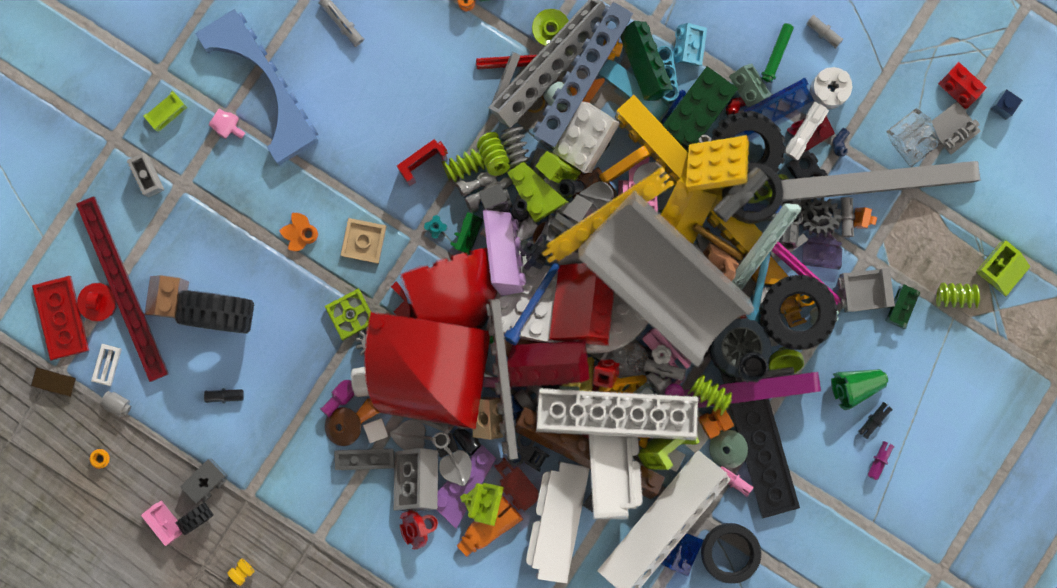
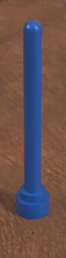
M558 263L552 264L514 327L505 332L504 339L510 344L517 345L520 340L519 336L522 327L559 270L560 266Z

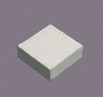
M382 418L363 425L369 443L389 437Z

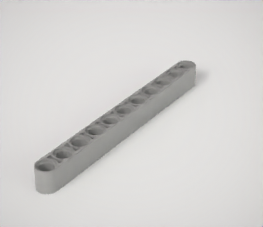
M978 161L781 180L783 185L782 202L973 183L981 181Z

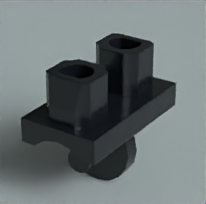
M541 233L535 243L533 240L521 241L519 244L520 254L523 257L526 256L527 259L524 269L529 271L532 266L540 270L542 269L546 258L540 254L548 248L546 246L549 243L546 241L547 235Z

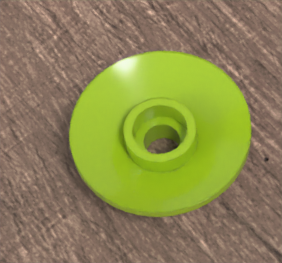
M545 9L534 18L532 33L541 45L546 46L569 20L563 12L557 9ZM552 26L554 31L548 32L547 27Z

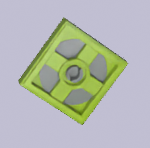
M359 288L324 306L342 341L368 327L371 310Z

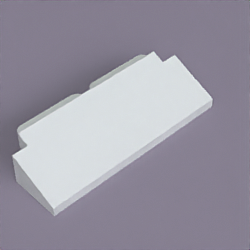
M589 434L594 519H629L628 509H636V506L642 504L640 464L633 461V456L639 453L638 437Z
M559 461V471L550 470V472H545L542 476L536 506V513L541 516V520L533 523L526 563L531 565L532 568L539 569V572L536 574L537 579L567 583L589 468Z

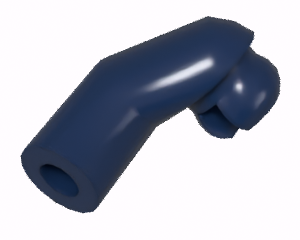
M842 128L832 141L834 153L837 156H845L848 153L844 140L850 132L845 128Z

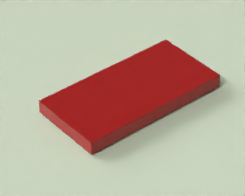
M66 276L32 285L50 361L90 351L81 314L77 306V297L72 277Z

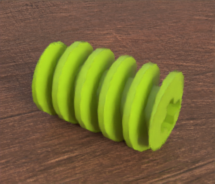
M489 132L481 136L477 141V148L488 173L493 176L504 174L510 169L508 164L509 158L506 156V151L499 139L498 133Z
M470 149V156L463 152V159L456 155V162L449 158V165L442 161V166L449 182L450 178L457 182V175L464 179V172L471 176V169L478 173V166L485 170V165L478 149L477 153L474 149Z
M943 282L937 289L936 305L940 307L941 301H943L944 306L948 307L949 302H951L952 307L955 308L957 302H959L960 308H963L965 303H967L968 308H971L972 303H975L977 309L980 302L979 288L976 284H972L970 287L969 284L962 286L961 283L956 285L949 283L947 285Z
M703 374L696 380L688 394L694 391L693 397L700 395L701 403L708 400L707 407L714 404L713 411L715 412L720 408V415L722 416L732 400V393L729 392L724 395L725 388L723 387L718 391L719 384L716 383L711 386V379L704 382L705 375Z

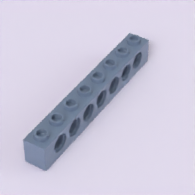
M615 2L611 6L606 5L601 14L604 18L601 23L596 22L591 31L594 35L591 40L587 38L582 46L584 52L581 56L577 55L572 63L575 66L571 73H566L562 80L565 84L562 89L557 88L552 97L555 101L552 106L547 105L542 114L545 118L542 123L538 121L533 129L535 133L534 139L553 150L632 18V12ZM613 21L616 24V28L609 29L606 26V22ZM604 38L606 45H598L596 39ZM588 54H593L596 56L597 60L595 62H589L586 59V56ZM578 71H584L587 74V77L585 79H579L576 73ZM567 88H575L577 94L575 96L568 95ZM565 104L567 111L564 113L559 112L557 105ZM553 120L557 123L558 127L556 129H549L547 122Z

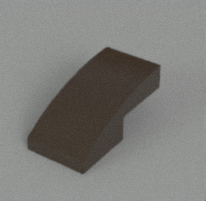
M36 367L30 386L71 397L76 378Z

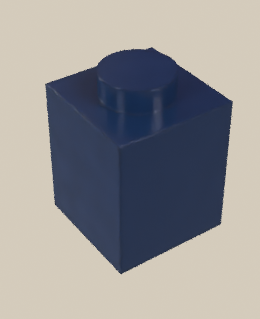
M1006 89L1000 93L990 109L1006 120L1013 116L1023 100Z

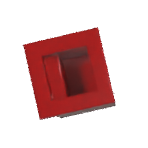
M600 359L598 365L594 368L593 385L612 389L619 376L620 363H616L612 359ZM602 375L608 376L609 380L602 379Z

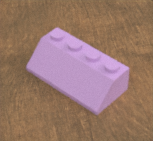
M483 210L492 285L501 296L524 292L523 285H526V278L521 271L524 262L523 257L519 255L521 240L517 237V231L519 230L518 220L514 219L511 213Z

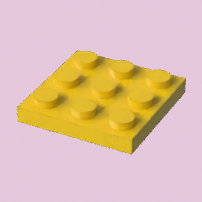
M747 135L690 144L686 178L687 191L693 192L746 184L749 144Z

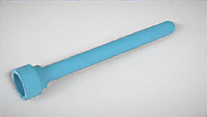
M771 251L760 265L752 302L754 311L750 315H745V318L749 320L761 321V310L759 307Z

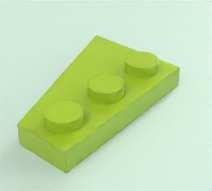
M523 162L507 172L521 199L527 202V210L534 222L540 221L569 203L526 163Z

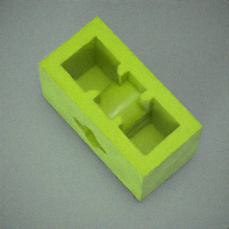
M546 151L540 157L536 165L549 180L560 183L563 179L576 180L581 174L575 166L549 151Z

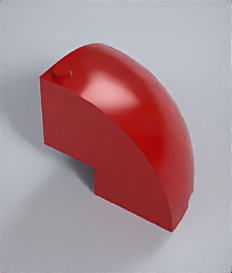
M487 248L472 250L469 256L467 253L454 255L451 257L452 261H448L447 258L436 261L432 264L433 267L431 268L424 265L401 274L418 319L475 329L483 327L489 319L486 313V304H489L490 299H495L498 293L491 282Z

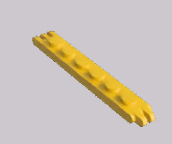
M659 168L546 245L548 248L542 252L544 256L552 253L547 258V261L549 263L555 259L560 261L577 250L633 191L637 192L646 202H649L674 184L672 180L665 184L663 183L669 178L668 174L659 177V175L665 172L664 168Z

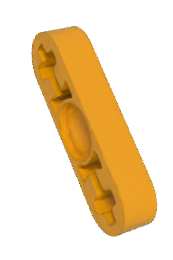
M645 146L635 150L600 174L601 181L607 184L650 156V153Z
M638 375L617 378L612 389L600 386L599 392L636 394L649 387L646 376ZM629 384V387L622 391L623 387Z

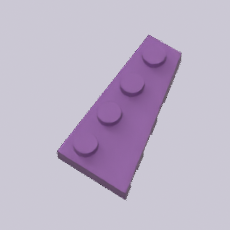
M483 445L470 457L472 470L466 485L460 486L447 481L438 491L436 510L455 528L458 527L467 511L466 505L461 501L460 496L469 493L475 488L477 483L482 484L496 460V457Z

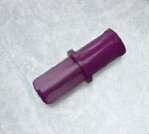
M885 441L882 442L877 456L873 457L875 460L868 472V476L874 480L879 479L885 465H888L887 460L894 449V446L890 444L885 451L888 444Z

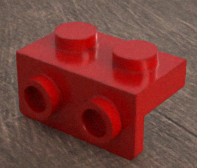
M960 62L938 83L965 109L971 106L987 88Z

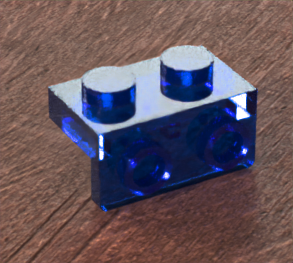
M686 533L661 564L671 570L689 576L703 539Z

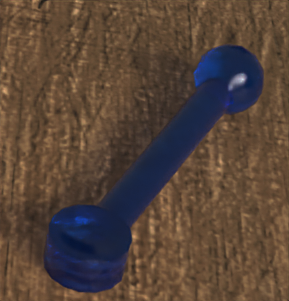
M685 90L679 91V96L661 121L662 124L671 115L681 98L686 95Z

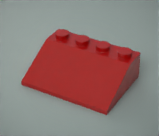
M585 263L559 265L549 340H586V344L609 346L615 291Z

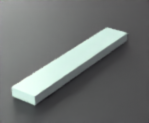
M797 204L783 205L736 269V275L732 282L740 290L743 289L801 211Z

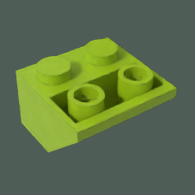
M1005 240L999 242L976 270V273L1006 297L1028 271L1030 265L1022 253Z

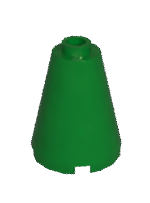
M881 369L833 373L835 377L831 378L833 395L835 399L841 401L842 404H839V406L843 410L852 409L886 388L888 383V376Z

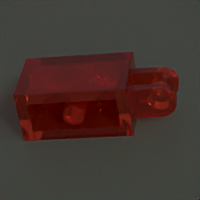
M503 457L502 462L494 465L503 477L500 480V486L504 487L503 492L506 495L510 493L514 498L512 501L514 506L518 510L523 509L525 512L538 501L539 491L519 466L513 468L507 459ZM509 467L511 472L505 475L502 471Z

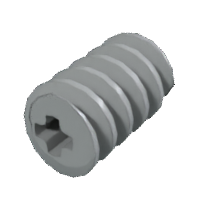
M512 127L501 131L504 133L501 135V139L506 140L502 145L503 147H508L505 151L507 155H510L508 156L509 162H512L509 164L510 170L531 159V157L524 155L529 152V149H523L527 142H521V139L525 137V134H519L523 127Z

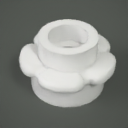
M658 345L652 351V357H654V361L657 364H666L671 359V350L665 345Z

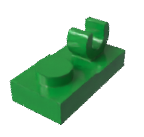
M467 212L462 223L461 232L454 233L455 236L459 237L457 243H450L455 247L454 249L470 255L483 221L482 218Z

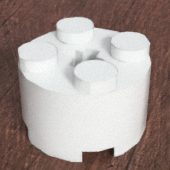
M826 68L812 81L810 87L811 97L816 103L823 105L827 109H836L851 95L853 88L850 75L840 68ZM829 85L834 87L835 90L833 92L828 89Z

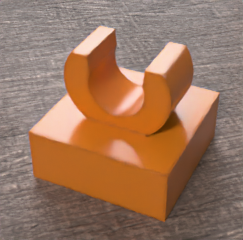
M866 207L855 208L854 228H868L870 224L876 225L877 217L871 216L872 209Z

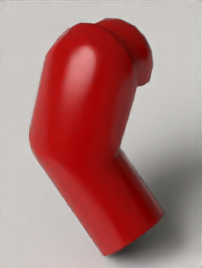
M742 97L733 98L726 108L727 115L731 113L736 114L741 107L747 106Z

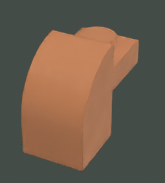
M709 243L703 251L704 256L732 281L739 266L738 262L721 248Z

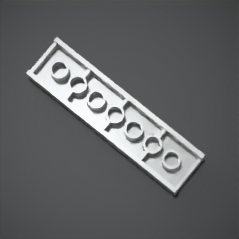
M540 389L538 393L536 432L696 440L698 397Z
M697 450L597 571L616 588H641L731 478L724 470Z

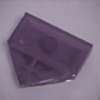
M827 232V237H824L823 234H820L819 238L814 235L803 245L802 263L807 266L840 270L842 267V243L838 242L829 232Z

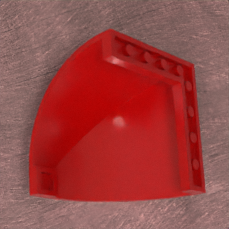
M370 312L365 344V378L372 404L383 414L476 429L490 341L489 331Z

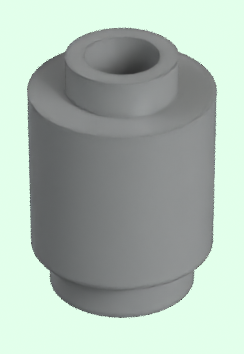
M107 391L100 402V405L105 410L119 418L123 415L126 416L131 409L130 400L115 392Z

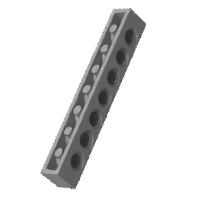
M588 0L488 107L500 123L509 128L516 124L519 118L531 108L532 104L544 94L545 90L570 66L576 56L583 52L582 46L586 39L589 38L591 40L594 35L591 31L596 22L601 23L604 18L601 15L606 7L603 1Z

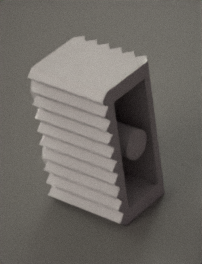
M141 153L127 160L143 195L150 198L164 191V187L147 154Z

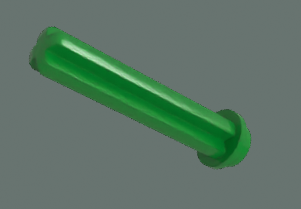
M783 24L765 71L761 73V79L766 82L772 83L776 79L775 74L794 29L791 24Z

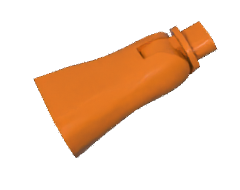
M502 495L495 526L473 521L467 528L464 536L461 537L462 541L457 544V547L468 557L472 552L486 547L496 538L516 526L523 518Z

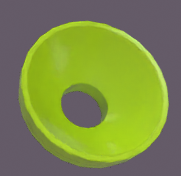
M785 347L775 351L768 361L770 370L793 367L795 374L804 367L803 355L797 350Z

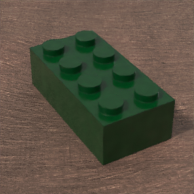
M706 66L663 126L688 152L689 145L699 142V137L705 135L738 88Z

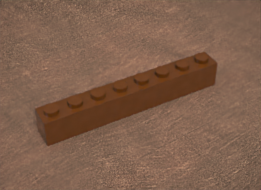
M526 407L521 410L514 423L515 432L591 469L590 443L588 438L572 433L536 432L537 413ZM640 465L642 495L652 499L658 495L665 477Z

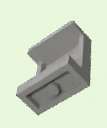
M890 268L840 274L838 287L842 289L843 296L840 297V305L845 313L895 306Z

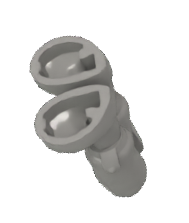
M487 171L485 173L481 172L474 181L465 182L459 180L455 184L461 196L465 197L479 187L484 186L483 190L501 184L504 190L512 185L513 182L510 176L498 182L497 178L504 174L493 176ZM479 193L465 198V203L472 214L476 213L481 202Z

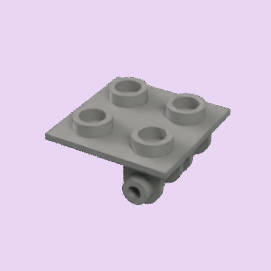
M955 102L927 124L950 155L981 132L978 128L980 126L977 120L972 121L958 102Z

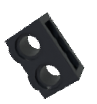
M808 150L801 155L798 161L793 159L786 164L794 179L828 176L826 171L818 166V159L814 153H810ZM800 160H805L808 163L807 169H802L799 166Z

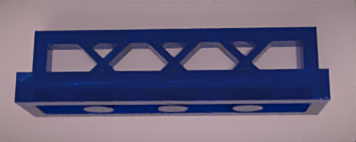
M803 78L743 111H755L762 114V111L766 109L774 111L771 120L776 122L813 102L814 99L807 88L809 83L806 78ZM803 90L808 99L804 102L795 101L796 93ZM782 100L791 102L789 110H778L779 102ZM743 131L747 137L755 133L754 131Z

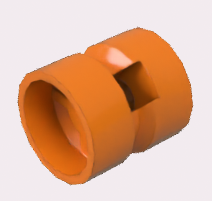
M719 408L715 412L712 409L711 414L705 413L698 417L700 425L710 440L720 435L721 430L725 432L734 427L726 410L722 416L720 415L721 409Z

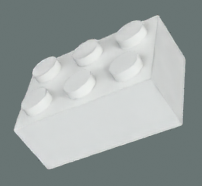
M581 102L554 148L553 153L582 172L591 173L620 122L592 104Z

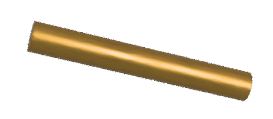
M695 223L692 230L737 260L741 261L744 254L698 223Z

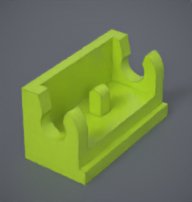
M172 91L169 96L143 116L154 130L160 132L188 107Z

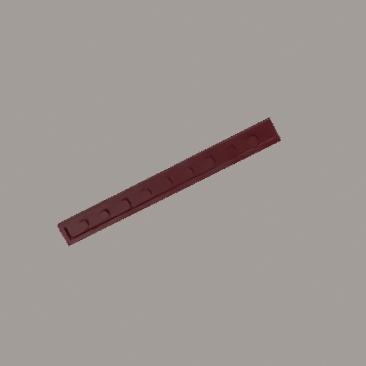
M93 196L76 203L149 382L169 375L96 197Z

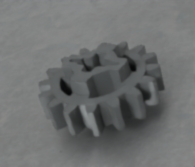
M815 198L813 202L807 200L806 205L801 206L800 212L803 215V220L800 225H803L804 231L809 229V235L816 233L818 238L820 234L827 237V232L834 234V230L839 228L842 216H840L841 209H837V203L831 204L832 199L824 201V198L820 200Z

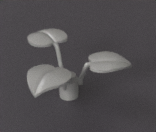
M650 162L640 166L635 171L634 183H639L661 168L659 163ZM596 182L579 193L581 197L593 203L597 209L612 201L611 199L613 198V190L605 182Z
M407 420L391 432L394 442L404 450L424 448V440L433 441L436 447L444 448L449 456L443 457L440 461L439 471L446 480L460 486H464L468 482L472 470L469 455L463 450H457L452 454L448 448L450 443L448 434L454 428L453 425H450L445 432H439L434 437L424 436L426 429L421 422ZM457 426V427L460 428V429H468V428H465V427H459V426Z

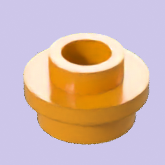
M97 449L91 453L90 463L93 467L102 469L109 464L110 456L107 451ZM99 455L103 457V461L101 463L97 460V457Z

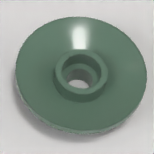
M734 430L720 431V435L711 439L709 452L712 460L718 466L732 469L740 466L745 461L748 454V446L740 433ZM725 446L730 449L728 454L724 452Z

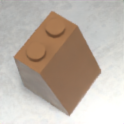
M162 275L150 276L145 315L175 319L179 293L182 290H188L189 281Z

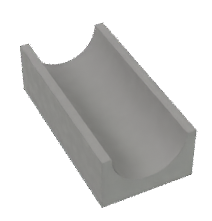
M635 191L579 247V258L697 367L703 362L704 354L710 344L723 329L744 314L750 315L754 311L750 298Z

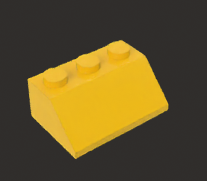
M683 176L677 181L661 216L693 244L698 233L692 230L695 223L703 226L718 194L708 189L688 192L686 177Z

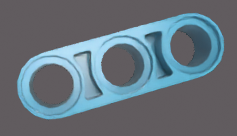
M661 46L657 50L659 53H666L669 57L667 60H663L665 70L671 74L670 83L674 93L673 98L664 96L661 100L665 104H672L678 96L674 57L669 47Z

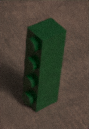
M631 22L620 36L644 100L658 101L673 90L670 78L666 73L664 62L659 55L657 45L654 42L647 22Z

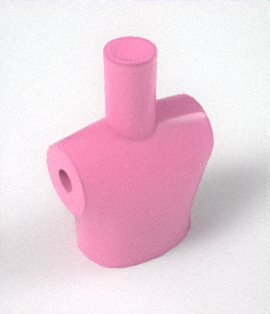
M220 108L208 124L224 139L231 133L240 139L245 135L244 131L236 127L239 118Z

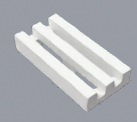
M101 344L92 382L112 386L122 351L121 348ZM109 349L101 379H98L105 351ZM113 351H115V355H114L113 362H112V365H111V369H110V372H109L108 380L105 381L106 376H107V372H108V368H109V365H110V361H111V358H112V354H113Z

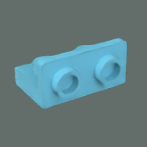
M691 23L678 25L675 32V47L673 49L674 63L683 62L694 66H702L707 34L706 27Z

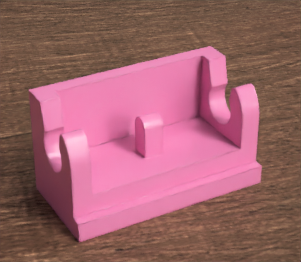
M163 501L154 504L141 515L165 546L183 534L175 523L177 519Z

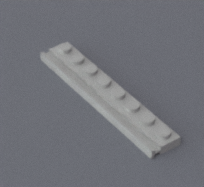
M490 299L489 304H486L487 316L491 317V324H488L489 336H493L494 344H490L491 354L492 356L495 355L496 363H493V373L498 378V383H495L496 395H500V403H497L498 414H502L503 422H500L499 425L500 432L504 434L505 442H502V451L510 460L518 459L500 300Z

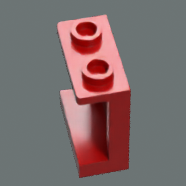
M433 139L396 165L409 186L416 183L411 172L434 155L439 154L443 161L448 160L446 156L448 154L447 149L441 141L437 143Z

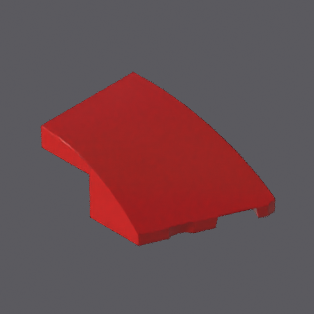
M396 281L391 288L404 301L393 312L397 316L418 319L409 295Z

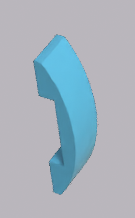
M608 60L600 70L599 75L602 78H605L612 86L617 87L627 97L631 98L635 95L657 120L669 108L661 99L658 101L644 100L636 77L617 62Z

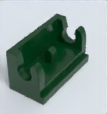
M905 284L899 285L894 298L895 306L890 308L885 321L906 329L920 291Z

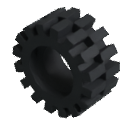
M204 502L182 516L175 523L185 536L212 518L214 514Z

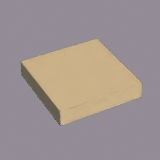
M348 218L340 256L379 264L387 226Z

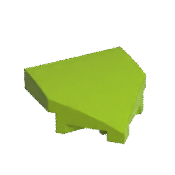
M477 483L475 488L469 493L460 496L461 501L465 503L469 512L468 517L476 522L495 526L504 487L488 483Z

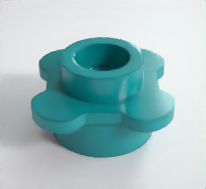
M434 215L430 222L424 224V228L431 233L432 238H438L439 234L447 230V225L442 223L438 215Z

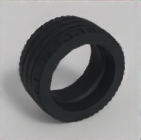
M748 163L747 175L755 167L760 169L768 178L766 181L771 187L772 197L769 205L759 212L750 213L739 208L732 215L733 218L744 223L755 224L769 219L776 213L782 203L783 185L780 177L773 169L760 163ZM735 185L723 187L722 199L728 195L727 193Z
M725 523L716 526L705 536L701 546V559L706 570L717 580L730 584L740 583L749 579L757 571L761 561V547L758 539L749 529L739 524ZM726 534H737L743 537L750 549V558L746 566L740 571L733 573L724 572L719 569L712 558L713 545L717 539Z

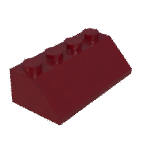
M586 340L512 345L507 361L509 386L572 384L590 380Z

